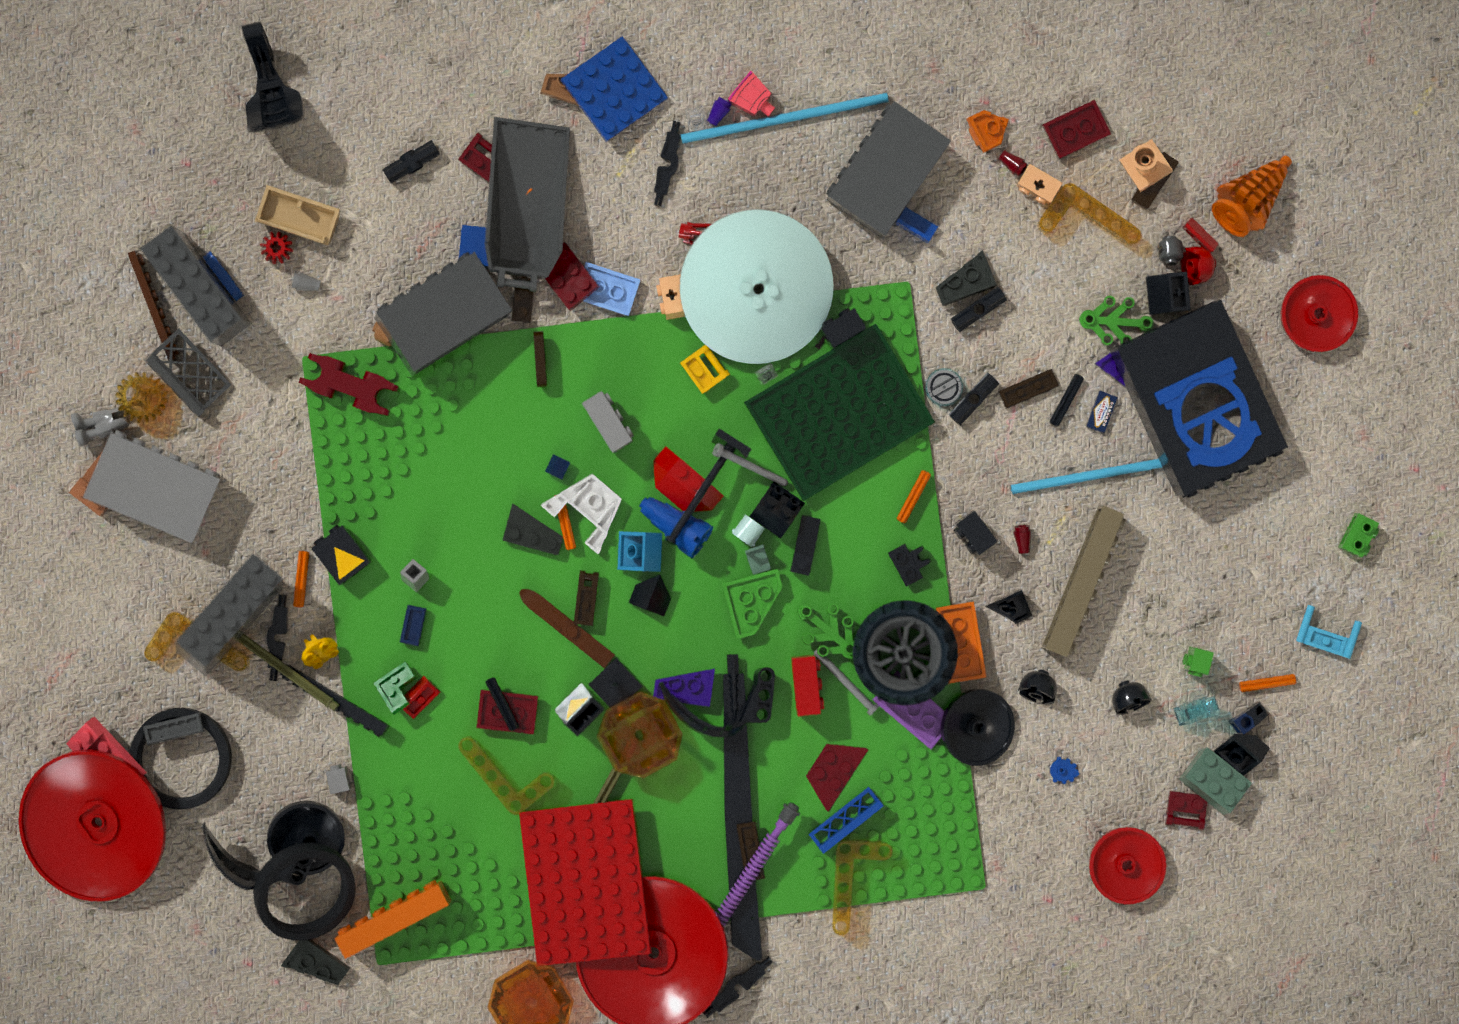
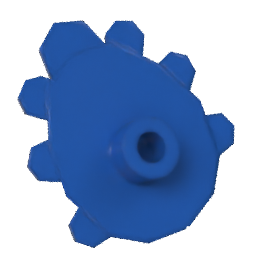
M1060 756L1057 757V760L1050 767L1053 782L1061 781L1062 784H1066L1067 780L1073 782V777L1079 775V771L1075 769L1077 765L1075 763L1071 764L1069 758L1064 760Z

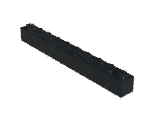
M286 664L329 697L334 698V701L339 704L335 711L343 712L345 717L353 718L355 723L363 724L365 729L373 730L374 734L379 737L380 735H385L390 726L389 724L293 666ZM280 673V675L283 676L282 678H283L284 680H286V681H289V680H290L289 678H287L286 676H284L282 673Z

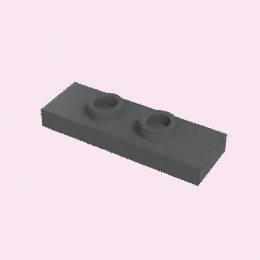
M201 713L143 726L148 746L205 732Z

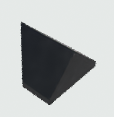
M659 574L636 584L629 603L665 616L671 597L661 575Z
M1020 589L985 606L1013 621L1015 624L1032 616L1025 595Z

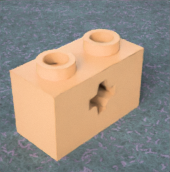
M1029 164L1016 186L1019 187L1018 190L1023 194L1029 195L1030 193L1035 196V200L1040 204L1045 205L1047 203L1049 205L1061 187L1062 182ZM1041 182L1042 188L1036 190V185L1033 183Z
M681 274L659 278L660 285H656L658 296H662L663 303H660L661 314L666 315V320L685 317L680 300L679 286ZM670 295H674V300L670 299Z

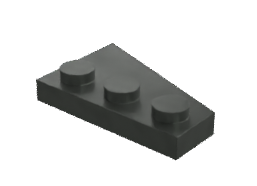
M983 250L936 287L942 306L996 287L997 284Z
M512 503L503 541L559 555L563 536Z
M311 939L298 941L281 965L285 968L295 969L303 974L307 973L316 976L318 979L336 985L341 982L350 969Z

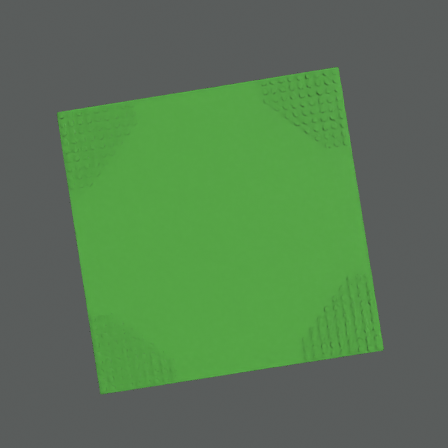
M898 282L834 290L831 307L825 321L833 318V320L839 318L838 314L849 307L850 310L855 308L866 329L877 324L925 404L910 283ZM661 312L479 334L414 376H411L392 346L318 354L345 362L344 373L363 379L365 371H369L399 386L398 392L383 389L377 394V403L379 406L390 411L389 416L369 413L353 407L355 397L335 390L334 396L331 399L315 393L305 386L324 538L330 535L329 530L334 526L339 525L340 527L344 525L372 561L342 585H338L328 571L344 698L390 725L385 735H380L379 737L374 734L373 730H367L363 727V724H357L353 721V718L346 717L370 913L372 917V913L383 906L385 909L389 908L391 902L396 899L402 898L404 900L407 898L408 893L419 889V891L424 890L423 887L433 880H436V882L442 881L452 900L443 909L375 943L378 965L535 946L519 812L593 804L624 749L626 742L630 740L632 735L639 738L636 745L637 748L634 750L606 802L633 799L642 877L658 876L684 883L701 894L714 910L718 911V908L721 907V903H724L723 900L726 899V895L729 892L724 810V737L705 736L690 729L671 711L664 700L653 699L656 679L715 668L710 707L682 704L699 719L711 725L723 727V674H727V654H738L739 673L744 674L745 700H747L753 686V676L757 669L769 667L775 673L770 720L766 723H747L752 821H756L759 842L764 841V837H767L766 834H771L775 829V824L784 808V803H794L799 807L798 811L801 813L799 816H796L793 823L788 825L785 831L781 832L778 837L780 840L779 844H777L778 846L774 848L775 850L769 856V859L766 860V864H763L766 878L756 880L759 918L982 890L985 888L971 766L955 759L945 748L942 737L930 749L880 706L869 716L867 713L868 709L821 661L820 671H817V678H821L822 690H819V697L823 698L824 709H821V714L797 716L791 657L814 655V651L822 645L827 647L839 646L835 641L813 642L809 645L803 643L802 637L806 633H825L809 619L804 620L798 616V608L801 605L809 604L812 606L813 613L829 627L830 619L827 607L830 604L838 605L839 635L845 639V629L841 621L845 616H850L854 621L852 625L853 640L866 617L887 603L901 600L916 601L926 604L935 610L937 607L950 605L928 427L803 501L805 503L781 539L765 528L755 542L754 547L764 545L771 567L767 571L778 569L783 588L755 635L740 639L736 638L722 583L753 575L745 550L754 547H750L733 535L732 529L737 527L744 515L748 517L751 515L773 481L727 459L711 484L724 497L712 511L693 512L691 515L713 526L707 542L704 541L702 544L703 548L694 558L684 554L678 549L676 544L672 545L667 542L665 534L640 512L641 508L639 505L645 497H652L663 503H668L682 512L679 507L655 488L653 460L666 446L706 479L719 458L712 455L715 444L711 442L718 429L723 430L751 448L752 450L746 460L787 479V486L782 487L802 500L744 402L831 351L826 340L820 349L814 347L823 337L821 332H818L806 346L796 353L770 363L748 364L737 362L711 350L723 368L729 371L730 375L704 394L700 392L680 362L705 344L694 333L686 317L666 320V315L661 314ZM533 332H544L547 387H537ZM704 354L699 356L714 378L717 377L719 374ZM304 356L302 358L304 378L316 380L321 375V366L317 362L308 359V356ZM770 371L772 377L767 380L764 377ZM601 391L603 394H609L614 403L611 407L614 411L618 409L624 419L621 423L624 427L628 426L634 435L631 438L632 443L614 454L582 404ZM925 470L931 474V477L907 522L902 523L897 520V516L921 471ZM590 474L595 475L622 499L599 554L584 543L597 527L568 502L566 506L575 539V549L567 550L564 539L562 540L559 555L503 541L512 503L563 536L558 514L553 517L541 504ZM802 515L821 519L810 575L790 572ZM619 531L662 533L661 572L617 570ZM903 544L907 545L910 552L923 545L924 550L919 553V558L921 560L930 558L931 563L920 568L923 575L922 579L906 587L888 552ZM412 559L425 568L429 575V580L417 593L402 581L400 572ZM580 570H584L586 573L599 572L593 626L577 625L615 654L608 665L617 658L639 681L642 687L614 713L588 685L605 668L530 610L520 598L519 592L521 589L535 591L574 622ZM659 574L661 575L671 597L665 616L629 603L636 584ZM585 580L584 586L592 587V581ZM407 605L427 608L419 646L400 642ZM831 606L829 608L830 612L835 613L836 607ZM804 608L802 611L803 614L808 615L809 609ZM846 618L844 620V624L849 626L851 624V620L849 618ZM910 628L908 643L911 644L919 636L920 632ZM891 630L887 635L901 646L897 630ZM806 635L805 641L811 642V636ZM925 636L915 646L926 641ZM885 640L882 641V645L895 648ZM851 645L847 646V652L851 653L853 651ZM930 645L917 649L916 653L931 655ZM820 648V650H821L824 654H826V649H825V648ZM880 650L881 661L895 655L894 652L890 653ZM842 654L827 655V658L874 705L875 702L872 699L875 695L861 682L856 672L853 658H845ZM915 657L928 666L930 661ZM895 660L885 664L884 667L887 669ZM910 660L914 677L924 672ZM405 661L417 679L401 689L404 695L423 676L440 691L414 719L403 710L393 715L374 685V682ZM899 662L890 673L894 674L896 671L901 673L902 663ZM763 671L761 673V679L763 681H766L768 678V674L765 671ZM494 677L502 692L539 696L534 734L476 728L481 689L489 690L485 683L486 680ZM960 682L947 684L931 700L945 711L951 701L961 694ZM582 683L596 696L605 710L577 737L564 725L555 709ZM763 690L759 692L761 700L766 698V693ZM761 709L757 712V717L760 720L764 717V712ZM826 744L867 748V753L828 812L807 779V773ZM869 786L883 804V807L823 854L808 834ZM867 793L862 797L861 805L869 806L875 800ZM850 806L846 811V817L854 818L858 813V807ZM835 818L832 820L831 829L839 830L843 825V819ZM820 830L814 836L822 843L827 839L828 831Z

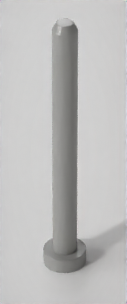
M720 443L715 445L712 452L713 456H722L781 486H787V479L725 450L724 446Z
M817 649L814 651V655L868 709L867 713L869 716L879 708L878 704L875 703L873 705L827 656L820 657L817 654Z

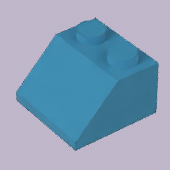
M619 531L617 570L661 572L662 533Z

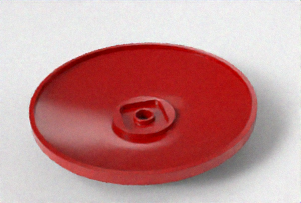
M77 750L62 754L43 765L32 776L23 792L18 821L24 850L38 873L61 892L81 900L110 901L126 896L139 888L156 870L162 858L166 842L164 811L157 793L149 781L138 769L122 758L97 750ZM95 817L102 820V826H98L95 823Z
M644 876L643 885L651 947H656L659 950V956L653 958L650 954L576 962L578 977L585 993L594 1006L617 1024H687L697 1018L712 1004L723 985L728 967V943L725 930L714 908L693 888L670 878Z

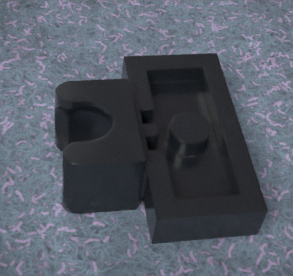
M903 544L888 552L906 587L922 579L923 575L920 568L931 563L930 558L925 560L919 558V553L924 550L923 545L910 552L907 545Z

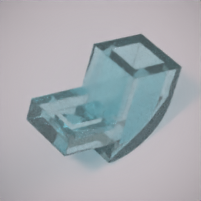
M1205 696L1173 708L1179 726L1192 724L1201 719L1221 714L1215 696Z

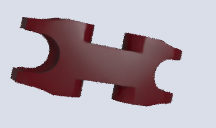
M309 353L308 359L317 362L321 366V375L316 380L300 377L298 383L310 388L315 393L331 399L334 396L335 390L355 397L353 407L369 413L389 416L390 411L379 406L377 403V394L383 389L398 392L399 386L369 371H365L363 379L343 372L345 362L329 356Z

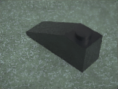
M802 515L790 572L810 575L821 519Z

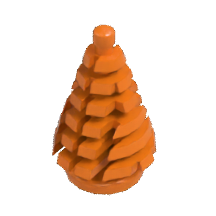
M1285 155L1279 161L1269 162L1268 165L1259 167L1257 171L1254 169L1217 188L1219 193L1217 196L1218 200L1212 204V213L1217 222L1226 231L1237 237H1245L1251 230L1258 231L1259 229H1264L1271 209L1275 204V199H1277L1283 181L1286 178L1287 168L1292 164L1290 157Z

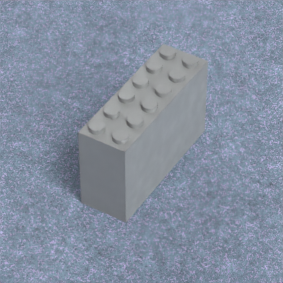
M116 430L115 433L111 431L83 498L193 543L220 481V478L217 476L218 473L208 468L205 471L199 469V464L189 460L188 463L181 461L182 458L173 453H170L168 456L163 453V449L157 446L147 447L145 446V441L134 437V440L126 438L127 434Z

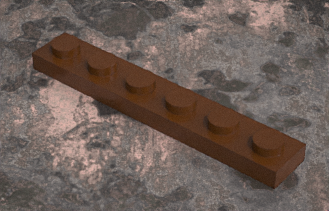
M134 250L129 252L128 256L161 343H163L172 334V330L169 325L166 326L164 319L166 315L163 308L158 306L159 296L156 290H152L150 285L152 278L149 272H145L143 266L146 264L144 257ZM176 343L173 344L174 348H178ZM164 349V351H165V353H166V356H167V358H168V361H169V351H170V350ZM172 350V361L179 360V350Z

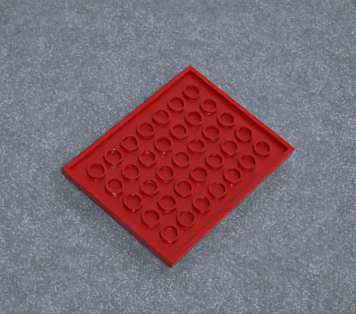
M633 799L519 812L537 966L651 954Z

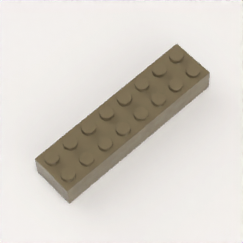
M1104 505L1098 506L1042 648L1064 657H1068V654L1072 655L1075 644H1073L1074 639L1080 636L1083 626H1080L1082 619L1087 618L1090 608H1087L1089 602L1093 601L1097 591L1095 587L1103 579V567L1108 565L1111 559L1109 552L1117 544L1119 538L1116 536L1119 529L1122 530L1125 524L1124 513Z

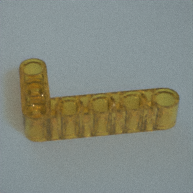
M1072 183L1065 184L1059 190L1037 223L1040 232L1050 233L1071 206L1128 246L1135 245L1141 239V231ZM1064 189H1072L1073 197H1066ZM1081 199L1088 200V208L1080 206ZM1054 204L1062 206L1061 213H1056L1053 210ZM1096 210H1102L1104 212V219H1098L1096 217ZM1044 219L1051 221L1052 226L1050 229L1043 227L1042 221ZM1116 220L1120 223L1119 230L1112 228V221ZM1129 231L1136 234L1135 241H1130L1127 238Z
M181 612L169 613L144 651L145 657L149 661L161 660L178 634L182 635L194 620ZM174 615L180 618V623L177 626L171 621ZM163 631L168 632L170 635L167 642L161 639ZM234 646L229 650L228 656L220 660L235 671H243L250 665L249 657ZM153 647L159 650L157 658L152 657L150 654ZM238 657L243 658L245 661L242 668L236 665Z
M466 736L459 742L460 752L511 814H520L554 786V775L550 772H543L517 792L473 737ZM465 740L472 742L473 748L471 750L463 748ZM477 755L484 757L485 763L483 765L475 763ZM489 770L495 771L497 779L489 780L487 772ZM543 776L550 777L551 785H542L541 778ZM502 785L507 786L509 794L501 795L499 787ZM533 788L536 791V797H527L526 790ZM514 800L519 801L521 809H512L511 802Z
M842 839L837 843L832 909V928L837 935H845L850 928L854 859L888 860L893 853L889 843L885 841ZM841 845H850V851L845 854L840 852ZM862 845H868L870 848L869 852L865 855L859 853V848ZM881 846L889 848L887 855L882 856L878 853ZM842 863L849 865V870L845 873L839 871V866ZM841 882L848 884V889L845 892H841L837 888ZM839 902L847 903V908L844 911H839L836 908ZM838 921L846 923V927L843 930L836 929L835 925Z

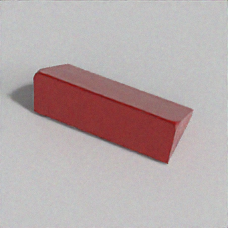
M1193 218L1183 226V229L1201 247L1206 248L1211 253L1218 246V242Z
M423 676L405 694L410 704L402 710L414 719L440 691Z

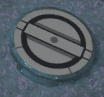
M941 368L935 370L926 380V395L936 405H952L960 399L963 393L962 379L957 372L951 369Z

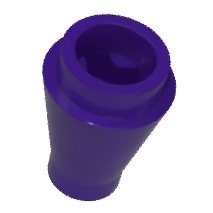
M718 97L717 100H714L707 121L717 126L731 110L732 104Z

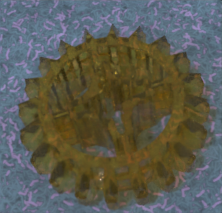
M135 372V378L129 374L127 376L128 381L122 379V385L117 386L120 392L115 393V396L119 398L115 403L121 405L118 408L119 411L125 410L124 417L131 415L130 421H133L135 417L137 418V423H140L142 418H144L145 423H148L149 417L154 421L156 420V415L161 416V410L166 409L163 403L168 402V398L164 397L168 392L163 390L165 388L164 384L158 385L160 382L159 378L155 381L152 380L153 374H150L148 378L146 377V372L142 373V377L139 376L138 372ZM137 384H144L151 388L143 389L140 385ZM132 387L134 397L127 402L126 392ZM139 394L141 397L146 396L144 401L142 398L138 399ZM156 394L157 404L151 408L149 399ZM140 406L144 411H138L132 407Z

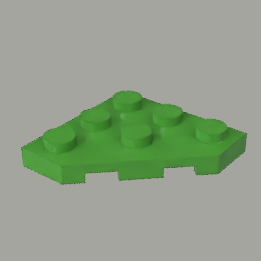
M778 569L722 583L737 639L755 635L783 588Z

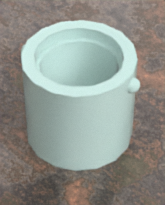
M744 515L737 527L732 529V534L750 547H754L755 542L765 528L747 515Z

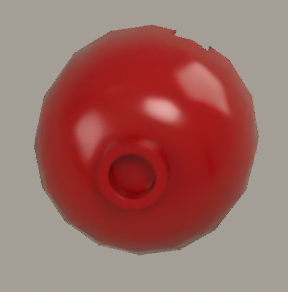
M1204 247L1185 248L1186 252H1184L1183 259L1180 260L1181 272H1187L1188 284L1199 285L1207 282L1214 274L1216 267L1215 258Z

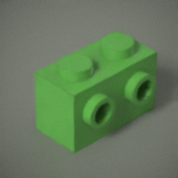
M1354 513L1338 548L1358 558H1363L1371 548V545H1369L1371 539L1375 538L1379 532V528H1377L1379 523L1360 513Z
M1189 646L1188 654H1184L1182 664L1185 665L1184 669L1189 670L1188 674L1202 677L1203 674L1209 675L1214 652Z

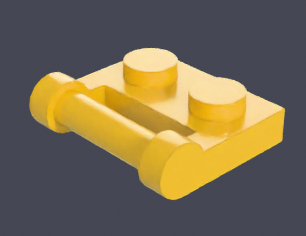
M706 345L680 362L702 394L730 375L729 371L723 368ZM704 354L718 372L719 375L714 378L699 356Z

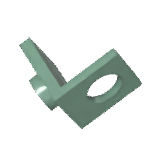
M764 545L745 550L753 575L771 569Z

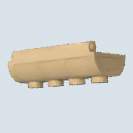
M266 185L255 222L328 246L339 220L340 209Z

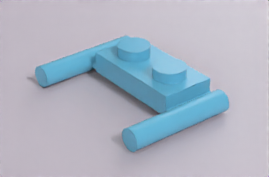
M1307 605L1296 641L1351 659L1362 622L1355 620L1350 637L1346 638L1310 626L1315 607Z

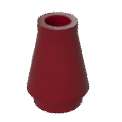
M1006 150L999 157V160L1013 175L1020 176L1028 166L1025 159L1013 155Z
M1030 525L1014 526L1015 531H1013L1018 547V553H1029L1032 534Z

